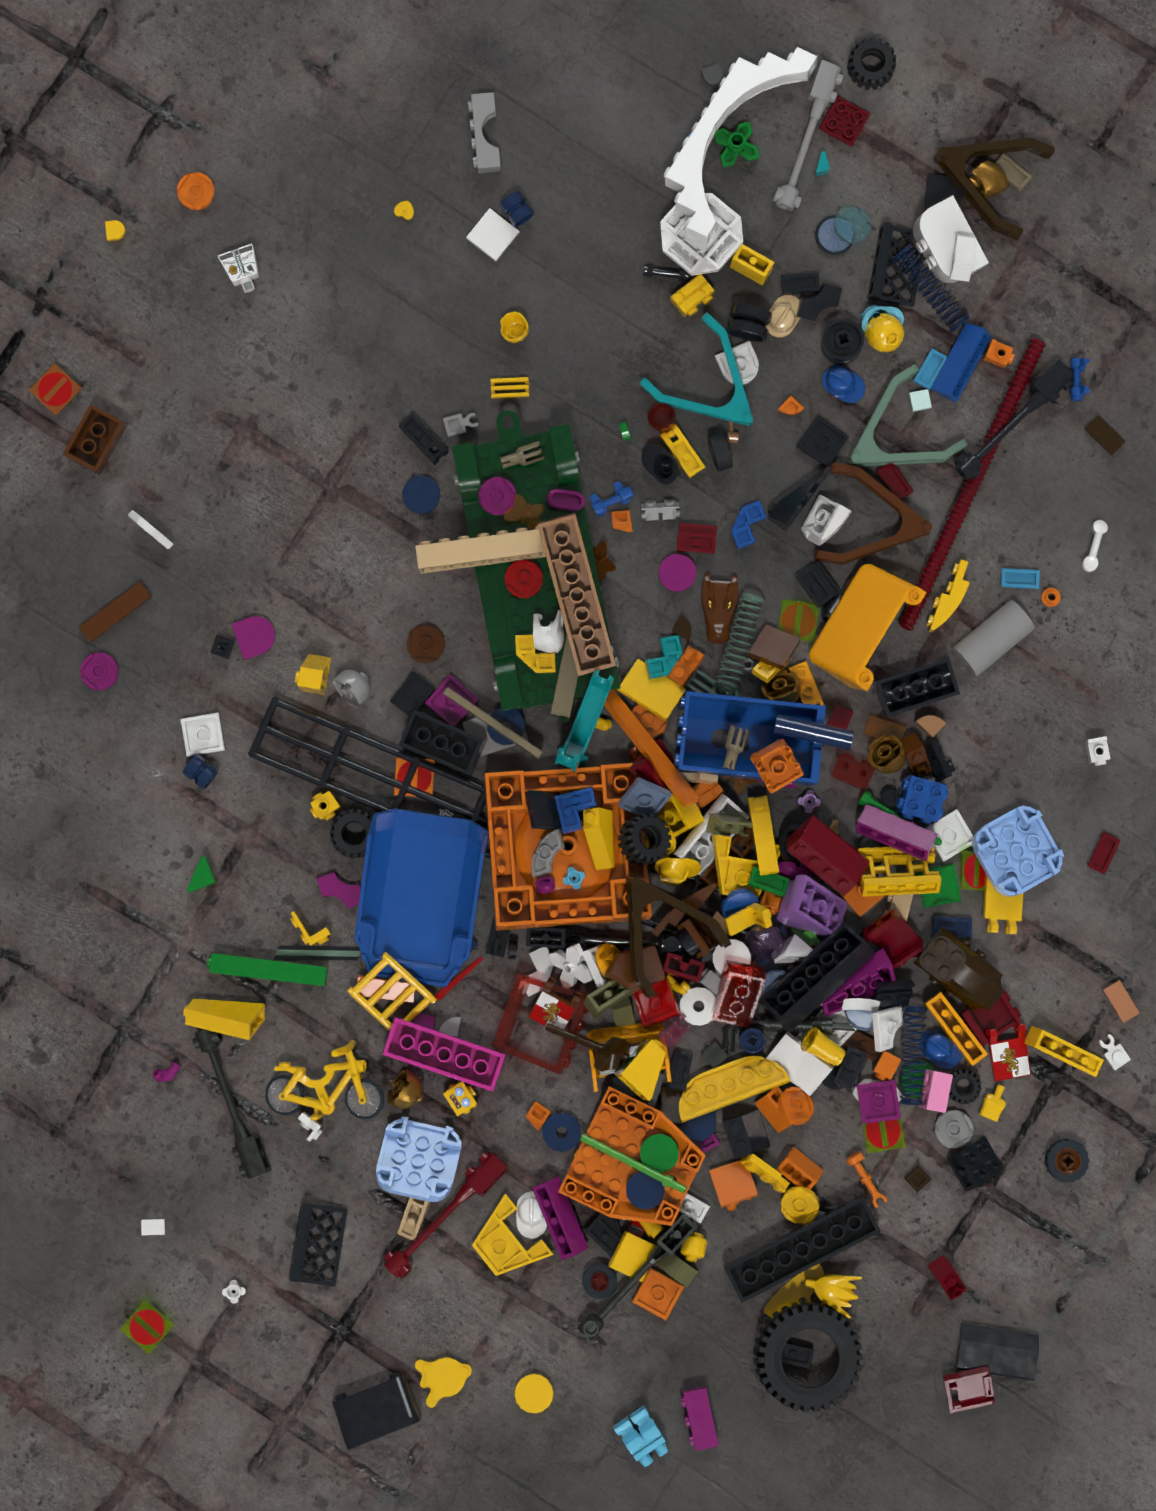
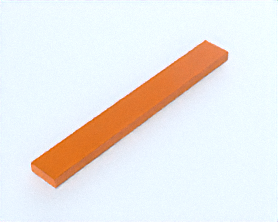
M611 690L604 704L608 712L645 759L647 758L660 778L682 806L686 807L697 803L700 799L616 691Z

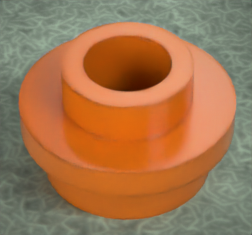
M1047 588L1041 595L1043 604L1048 607L1056 606L1061 599L1059 591L1055 588ZM1049 594L1054 595L1053 601L1048 599Z

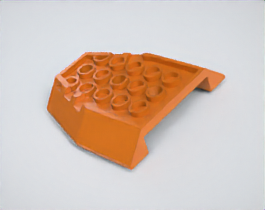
M609 1086L586 1135L597 1141H604L607 1146L632 1159L639 1158L640 1160V1148L649 1136L665 1134L671 1137L676 1142L679 1150L678 1160L675 1166L662 1174L665 1176L667 1174L674 1175L677 1182L687 1186V1189L683 1194L672 1187L667 1188L664 1186V1197L657 1206L645 1210L637 1208L629 1201L626 1186L630 1177L639 1170L582 1142L558 1192L610 1218L672 1226L706 1155L661 1111Z

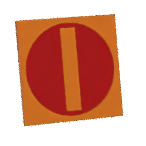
M396 757L395 779L403 782L411 763ZM423 759L432 764L435 763L432 759ZM418 766L410 786L433 795L434 772ZM396 787L394 788V795H395V796L398 795L399 790H400V789H398V788H396ZM407 792L406 795H405V796L417 797V796L412 795V794H410V793H408V792Z

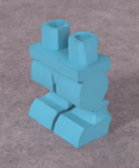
M644 1405L631 1413L630 1419L627 1416L613 1426L614 1431L622 1436V1441L635 1460H639L644 1467L653 1462L649 1455L652 1450L655 1449L660 1457L668 1452L664 1436L653 1418H650L649 1412ZM633 1423L638 1425L640 1433L633 1427Z

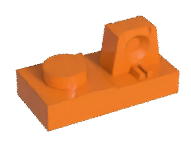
M688 645L667 677L685 688L705 658V655Z

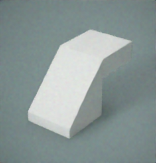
M957 234L953 249L954 260L950 279L969 282L974 264L976 237Z

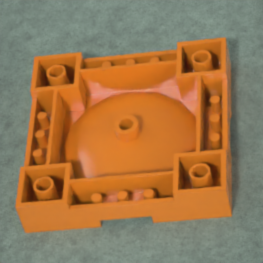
M633 763L577 768L575 772L572 769L485 773L484 787L489 831L495 931L628 921L626 877H639L649 883L647 864H632V860H626L627 856L622 855L621 851L623 850L618 846L620 843L618 835H621L619 832L620 828L623 827L625 822L638 816L618 807L619 800L636 780V777L630 770ZM592 787L597 805L594 808L599 807L612 811L614 868L596 870L584 832V826H582V830L563 834V831H561L563 842L571 843L573 848L569 851L562 849L556 854L552 863L553 872L536 878L533 877L531 869L533 854L536 852L540 844L539 842L554 830L531 828L525 792L534 790L556 792L561 795ZM640 830V842L645 847L644 831ZM569 867H574L575 870L585 873V878L582 879L579 889H574L573 886L563 883V878L566 877ZM543 876H550L555 881V889L550 893H539L536 890V880ZM651 903L644 908L641 920H650L652 916Z

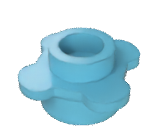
M569 867L566 877L563 878V883L573 886L574 889H579L582 879L585 878V873L575 870L574 867Z

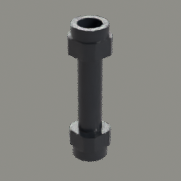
M649 264L644 265L643 276L653 278V275L679 278V281L689 280V273L683 268H680V271L654 268V265Z

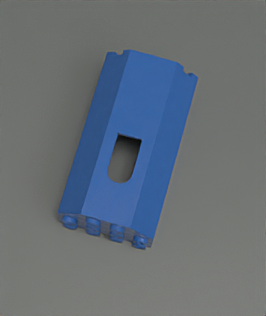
M686 691L685 696L681 697L680 709H683V715H680L678 718L677 730H681V734H678L676 737L675 749H679V753H676L674 766L677 767L678 771L689 773L704 772L717 774L718 776L762 780L750 757L753 753L762 750L777 739H784L804 773L803 776L791 783L813 786L818 784L822 744L774 734L773 730L777 714L824 724L826 706ZM730 725H734L735 729L737 727H741L742 730L748 729L750 732L748 751L738 753L735 770L722 767L727 750L717 748L711 742V735L714 731L718 729L729 730Z

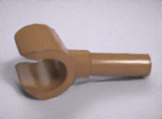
M728 421L729 433L727 439L729 442L737 443L739 432H733V422Z

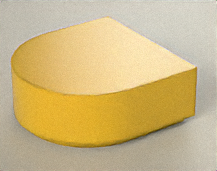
M105 221L108 242L120 240L125 236L126 230L120 221Z

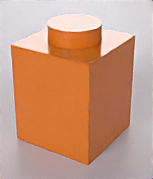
M882 1051L872 1069L876 1073L875 1077L883 1081L886 1078L891 1080L902 1059Z

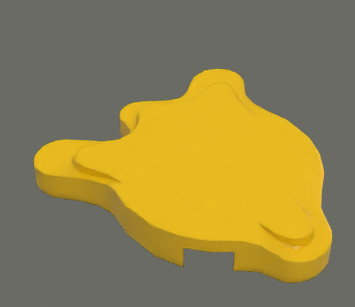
M451 1357L439 1358L432 1362L419 1359L415 1363V1368L422 1374L420 1386L422 1388H430V1393L426 1399V1405L430 1408L435 1407L440 1399L457 1394L472 1373V1368L469 1364H462Z

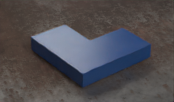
M592 787L554 796L563 834L582 830L578 811L597 807Z

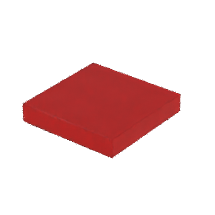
M667 978L651 984L656 992V995L651 999L649 997L646 998L641 989L633 994L643 1028L645 1029L680 1015L669 979Z

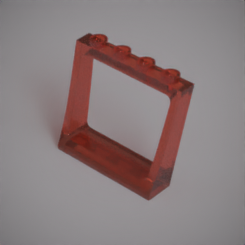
M518 974L492 1047L560 1075L563 1073L564 1068H568L571 1058L569 1054L571 1050H575L576 1042L574 1043V1041L569 1039L565 1040L556 1065L509 1044L529 985L533 984L544 987L547 982L529 975ZM554 983L551 989L553 991L573 997L576 992L583 994L569 1032L577 1034L584 1027V1021H582L584 1013L588 1014L589 1012L583 1004L589 994Z

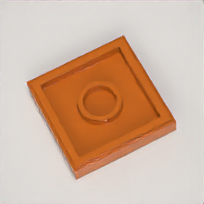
M740 1160L709 1170L721 1208L758 1196L752 1175Z
M650 1268L632 1302L666 1321L685 1286Z

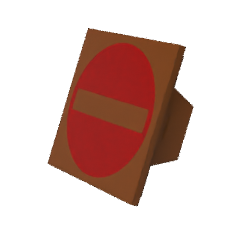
M54 363L28 391L57 416L82 388Z

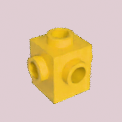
M330 791L325 794L320 792L312 798L313 801L310 803L312 806L310 811L315 818L319 817L321 820L325 819L326 821L336 815L335 812L341 808ZM322 804L327 805L326 809H321Z

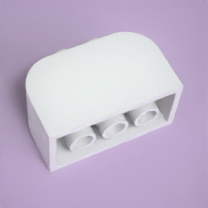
M953 195L928 208L917 218L913 226V235L917 242L915 246L920 254L923 253L926 259L924 260L926 267H929V270L934 272V276L944 283L960 281L950 279L954 260L953 249L957 234L975 237ZM977 239L971 274L989 263Z

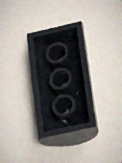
M949 657L875 681L877 696L887 718L960 694Z

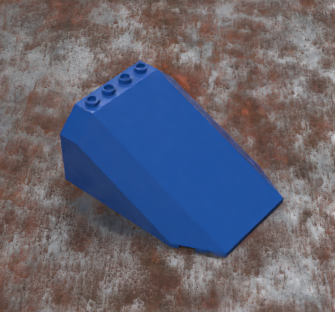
M396 808L374 813L367 835L355 931V941L360 948L368 973L379 963L383 953L387 952L421 984L446 987L449 984L451 978L456 975L462 964L470 957L489 831L472 820ZM387 964L375 977L390 979L396 971Z

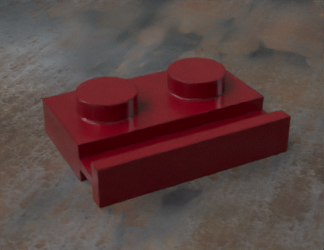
M679 523L677 551L715 554L717 526Z

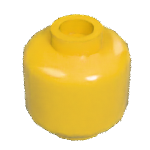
M692 1232L681 1244L680 1252L686 1256L685 1260L697 1262V1259L704 1258L707 1240L704 1239V1235Z

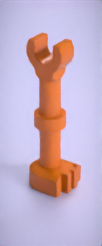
M856 1152L848 1157L846 1162L849 1166H854L861 1177V1183L865 1184L872 1196V1204L877 1208L879 1207L876 1203L877 1198H882L884 1202H887V1198L878 1192L871 1181V1175L867 1174L860 1161L865 1159L862 1152Z

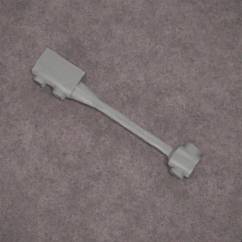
M821 60L817 64L806 97L807 100L812 101L810 121L789 183L781 187L777 186L773 194L772 201L776 202L775 205L784 210L793 211L794 207L798 208L802 197L798 196L799 191L795 186L817 121H819L829 103H834L837 97V92L834 91L835 86L840 85L843 79V74H840L841 68L825 60Z

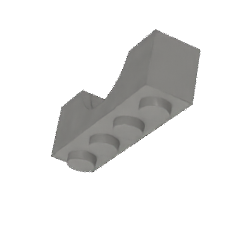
M494 92L471 94L472 101H468L469 112H473V119H470V129L475 132V137L471 138L472 149H476L477 156H473L474 168L478 167V173L501 172L499 148L490 145L483 136L485 124L496 116Z

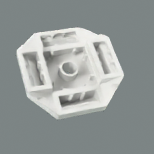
M705 193L706 201L716 221V231L707 246L687 236L685 224L689 217L676 211V204L660 221L663 253L691 276L718 272L743 244L741 217L713 193Z

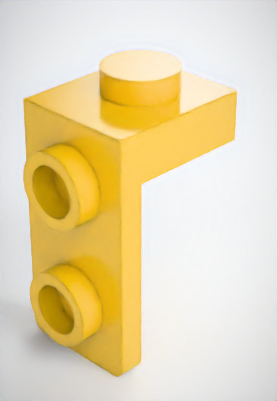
M753 903L728 916L724 921L728 935L733 936L754 924L766 929L772 926V915L768 908Z
M296 911L291 912L293 917L290 920L295 928L299 927L302 931L300 936L305 944L309 943L310 946L319 943V945H322L330 940L328 936L331 935V932L327 927L310 936Z

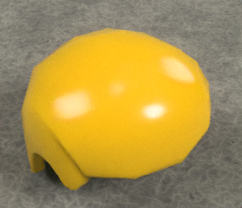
M513 311L501 318L500 332L506 341L517 343L523 341L528 335L529 325L521 313Z

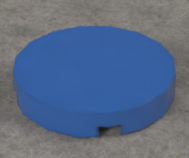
M737 889L730 892L728 897L722 901L721 911L724 918H727L753 903H760L755 893L750 892L748 889Z

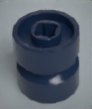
M520 191L510 194L499 204L504 213L509 214L508 219L514 227L524 224L534 215L531 207L528 204H524L525 199Z
M196 754L186 765L182 773L190 780L195 779V784L204 790L214 780L219 770L211 764L206 765V760Z
M748 1028L741 1032L739 1045L748 1053H757L763 1049L765 1038L760 1030Z

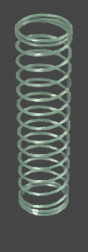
M750 593L741 594L740 602L742 605L737 606L740 612L735 613L739 619L733 620L737 626L731 627L735 633L729 634L733 640L727 641L730 647L725 648L728 654L723 655L726 661L721 662V666L724 668L718 670L721 675L716 677L717 680L715 682L717 686L732 691H737L739 687L734 683L720 680L718 677H726L735 681L741 680L727 676L720 670H729L737 674H743V672L729 669L722 663H732L740 667H745V665L729 661L724 656H734L742 660H748L743 656L728 652L727 649H736L744 653H749V651L734 647L729 642H738L747 646L752 645L748 642L736 640L731 635H740L745 638L754 639L750 635L738 633L733 628L738 627L756 632L755 629L741 626L735 621L742 620L758 625L757 622L743 619L737 614L744 613L760 618L759 615L745 612L739 607L747 606L754 610L762 611L759 607L745 604L742 602V599L755 604H764L765 602L762 597Z

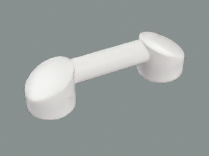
M1097 520L1091 526L1094 534L1089 556L1083 559L1081 563L1082 569L1086 572H1092L1098 566L1096 556L1102 535L1108 530V526L1103 520Z

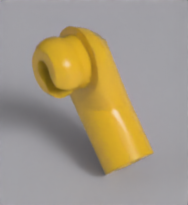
M599 717L595 728L607 731L612 727V721Z
M670 975L665 977L669 979L673 991L683 995L688 993L687 991L690 989L688 982L683 981L680 984Z

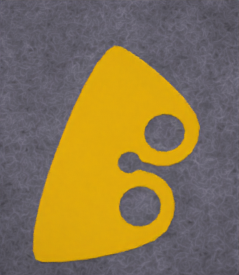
M817 1264L796 1275L770 1299L763 1312L773 1318L772 1314L775 1311L781 1312L782 1307H791V1303L801 1304L799 1302L801 1297H804L806 1302L812 1304L811 1295L815 1291L804 1284L805 1279L823 1276L822 1266Z

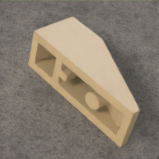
M409 1198L397 1234L414 1241L418 1236L431 1202Z

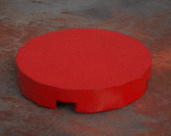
M529 560L513 562L505 573L507 590L518 598L534 596L540 591L543 584V575L540 568Z

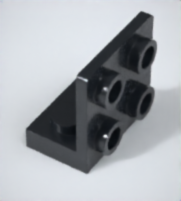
M985 1136L979 1138L962 1151L951 1154L946 1158L965 1192L981 1186L1004 1170Z

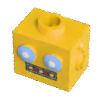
M458 1081L457 1084H451L448 1086V1090L443 1093L457 1117L462 1113H469L471 1108L476 1107L477 1101L474 1098L476 1093L471 1085L467 1087L465 1082Z

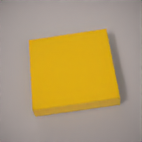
M625 1231L608 1266L632 1277L645 1263L655 1244ZM647 1272L640 1278V1282H643Z

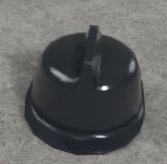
M651 444L643 450L641 459L643 467L660 483L667 485L673 483L677 476L681 474V465L678 458L670 454L662 446Z

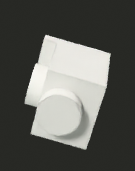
M1107 736L1085 741L1089 764L1095 763V766L1106 764V760H1110ZM1097 748L1102 749L1101 755L1096 753Z

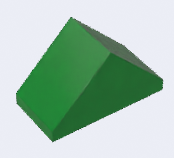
M201 856L186 890L187 892L193 893L217 883L207 857Z

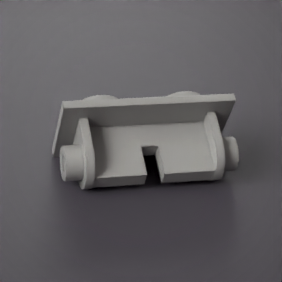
M672 499L664 500V503H656V501L652 500L645 501V504H641V510H645L641 512V518L645 519V521L659 520V513H662L663 520L676 519V517H680V511L676 510L680 508L679 502H675Z

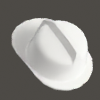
M533 1191L526 1192L519 1198L516 1209L517 1228L523 1236L531 1239L541 1236L547 1227Z

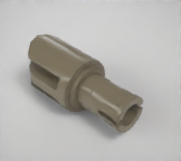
M537 441L519 447L516 453L500 457L503 469L519 463L525 466L544 460L543 455L525 460L541 454V448L523 453V451L538 447L540 442Z
M730 725L724 746L727 753L722 767L735 770L738 753L740 754L744 750L749 732L748 729L742 730L741 727L735 729L734 725Z

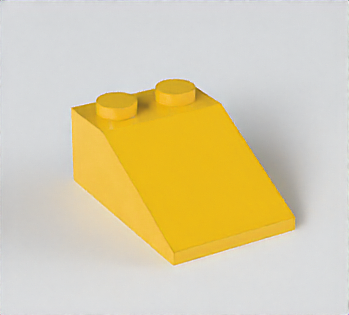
M671 794L669 800L656 815L660 817V821L664 820L671 828L675 837L705 821L696 803L683 807L674 794Z

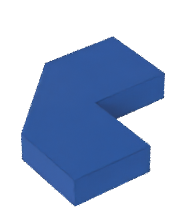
M760 500L743 506L731 530L737 550L756 543L749 525L766 519Z

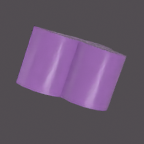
M796 875L794 880H790L785 896L781 901L777 920L787 926L809 930L817 935L828 937L842 924L848 903L807 875Z

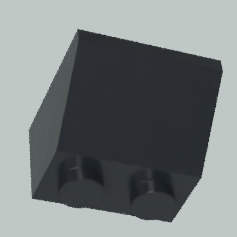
M759 1109L722 1121L734 1159L771 1147Z

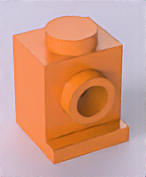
M992 339L984 361L1005 368L1007 364L1011 365L1015 354L1012 353V347ZM998 351L1004 352V356H999Z

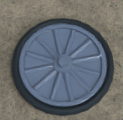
M829 216L818 224L815 231V239L822 251L831 255H839L851 248L855 240V232L852 224L847 219L840 216Z

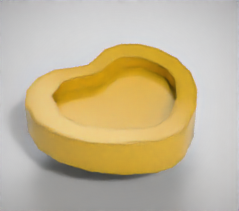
M402 201L396 205L394 213L397 217L411 220L414 216V209L409 201Z

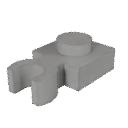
M475 413L468 414L466 418H462V414L443 418L448 438L467 433L465 427L477 428L478 422L470 423V419L476 417Z

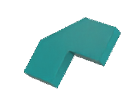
M679 635L659 639L663 657L645 661L649 680L666 677L670 674L683 653Z

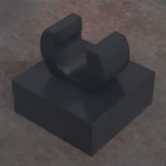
M216 635L210 653L229 660L235 641Z

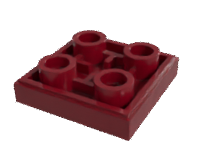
M837 96L819 130L852 148L870 113Z

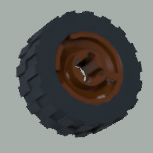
M1063 1139L1052 1143L1051 1147L1047 1149L1045 1167H1047L1048 1173L1053 1178L1067 1183L1080 1180L1086 1174L1090 1161L1088 1152L1085 1151L1083 1145L1073 1140ZM1069 1157L1070 1163L1065 1164V1162H1063V1159Z

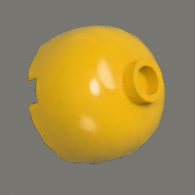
M882 313L877 318L873 317L866 326L865 337L867 338V343L873 349L888 353L897 349L903 342L904 328L895 316L889 313Z

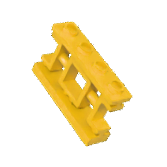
M888 846L859 848L858 851L870 860L867 866L869 875H862L861 877L862 896L939 893L941 886L939 871L929 872L928 864L935 862V848L931 851L927 861ZM920 860L921 864H912V861ZM882 862L883 866H874L873 863ZM889 865H906L907 873H890ZM914 872H923V876H914ZM875 874H884L885 878H876Z

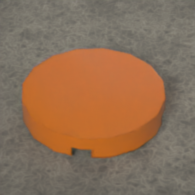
M200 172L188 173L180 179L177 185V195L184 207L190 210H202L212 203L215 196V188L207 175Z
M639 704L633 708L632 713L653 739L663 733L667 720L664 721Z
M790 1087L779 1095L778 1109L781 1116L792 1125H802L810 1120L814 1113V1105L811 1097L805 1094L801 1088Z

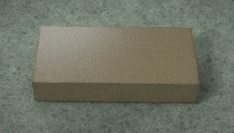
M1005 153L994 163L1007 175L1008 183L1018 192H1021L1032 179L1028 172Z

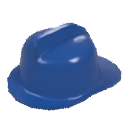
M833 365L823 374L822 384L824 388L838 399L846 403H855L864 396L865 383L863 379L848 368L841 365Z
M938 1029L926 1031L927 1034H923L920 1038L926 1040V1042H919V1047H926V1049H920L921 1053L942 1069L955 1068L960 1063L962 1055L944 1032Z

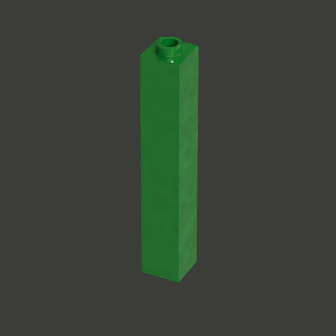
M212 953L211 957H208L207 968H210L209 973L326 986L328 967Z

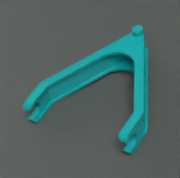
M706 312L702 320L720 337L735 386V393L731 401L725 406L716 408L664 395L645 377L639 383L660 404L749 427L753 424V417L727 331Z
M599 670L593 672L564 746L560 745L557 751L558 755L554 764L557 765L559 763L569 767L573 772L576 771L580 764L585 765L589 756L584 754L614 681L611 675L608 679L600 677L598 675Z

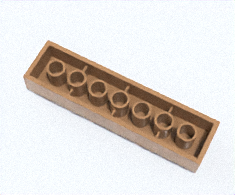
M573 513L537 523L578 676L616 666L576 514Z

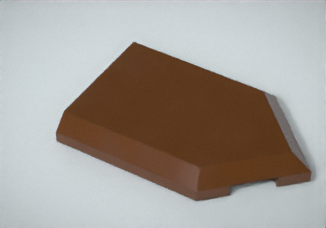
M655 945L642 946L643 970L650 984L665 980V974ZM630 949L617 952L604 975L622 984L627 989L639 987L631 974Z

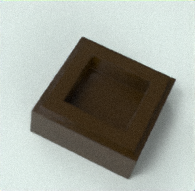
M919 1165L904 1177L917 1193L931 1180Z

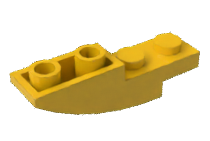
M961 559L958 564H954L952 570L954 578L952 582L949 581L946 592L949 594L942 593L939 597L935 598L933 608L936 609L934 615H930L927 626H930L929 632L939 628L961 603L970 583L963 580L968 561Z

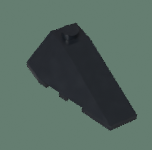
M828 466L781 499L777 505L773 503L768 510L770 514L768 520L786 532L826 478L831 467Z

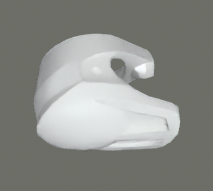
M558 610L555 620L551 621L549 626L546 627L540 624L543 618L542 615L534 614L533 639L535 649L547 653H558L564 643L561 610Z

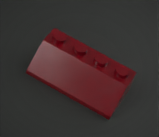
M812 815L786 839L787 851L843 897L857 885L870 863V860L815 815Z

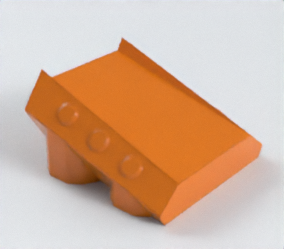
M777 739L774 743L753 753L750 757L770 794L804 775L800 765L793 756L791 748L784 739Z

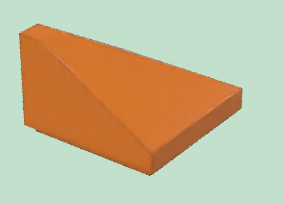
M630 510L612 511L613 528L632 532Z
M535 1101L525 1117L539 1131L551 1111Z

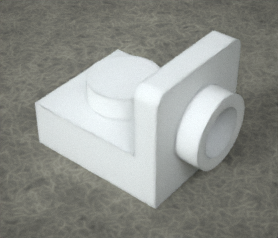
M304 1111L298 1118L301 1121L300 1125L307 1130H310V1128L313 1130L307 1138L309 1142L312 1139L317 1140L323 1132L320 1129L323 1125L317 1120H310V1115Z

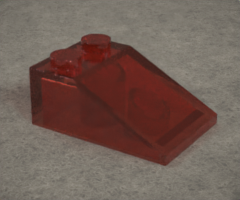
M726 960L720 978L712 1017L713 1021L750 1028L766 981L763 967Z

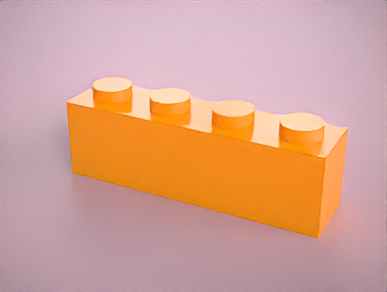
M941 992L936 993L923 1003L970 1066H974L988 1055Z

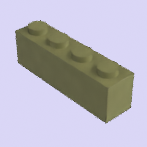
M611 980L587 995L583 1004L595 1019L639 991L640 987L627 989L617 981Z

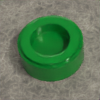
M626 421L619 423L624 441L631 440V434Z

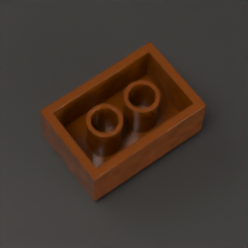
M90 404L63 455L100 476L127 425L122 420Z

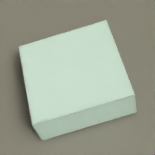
M928 389L909 393L912 412L932 408Z

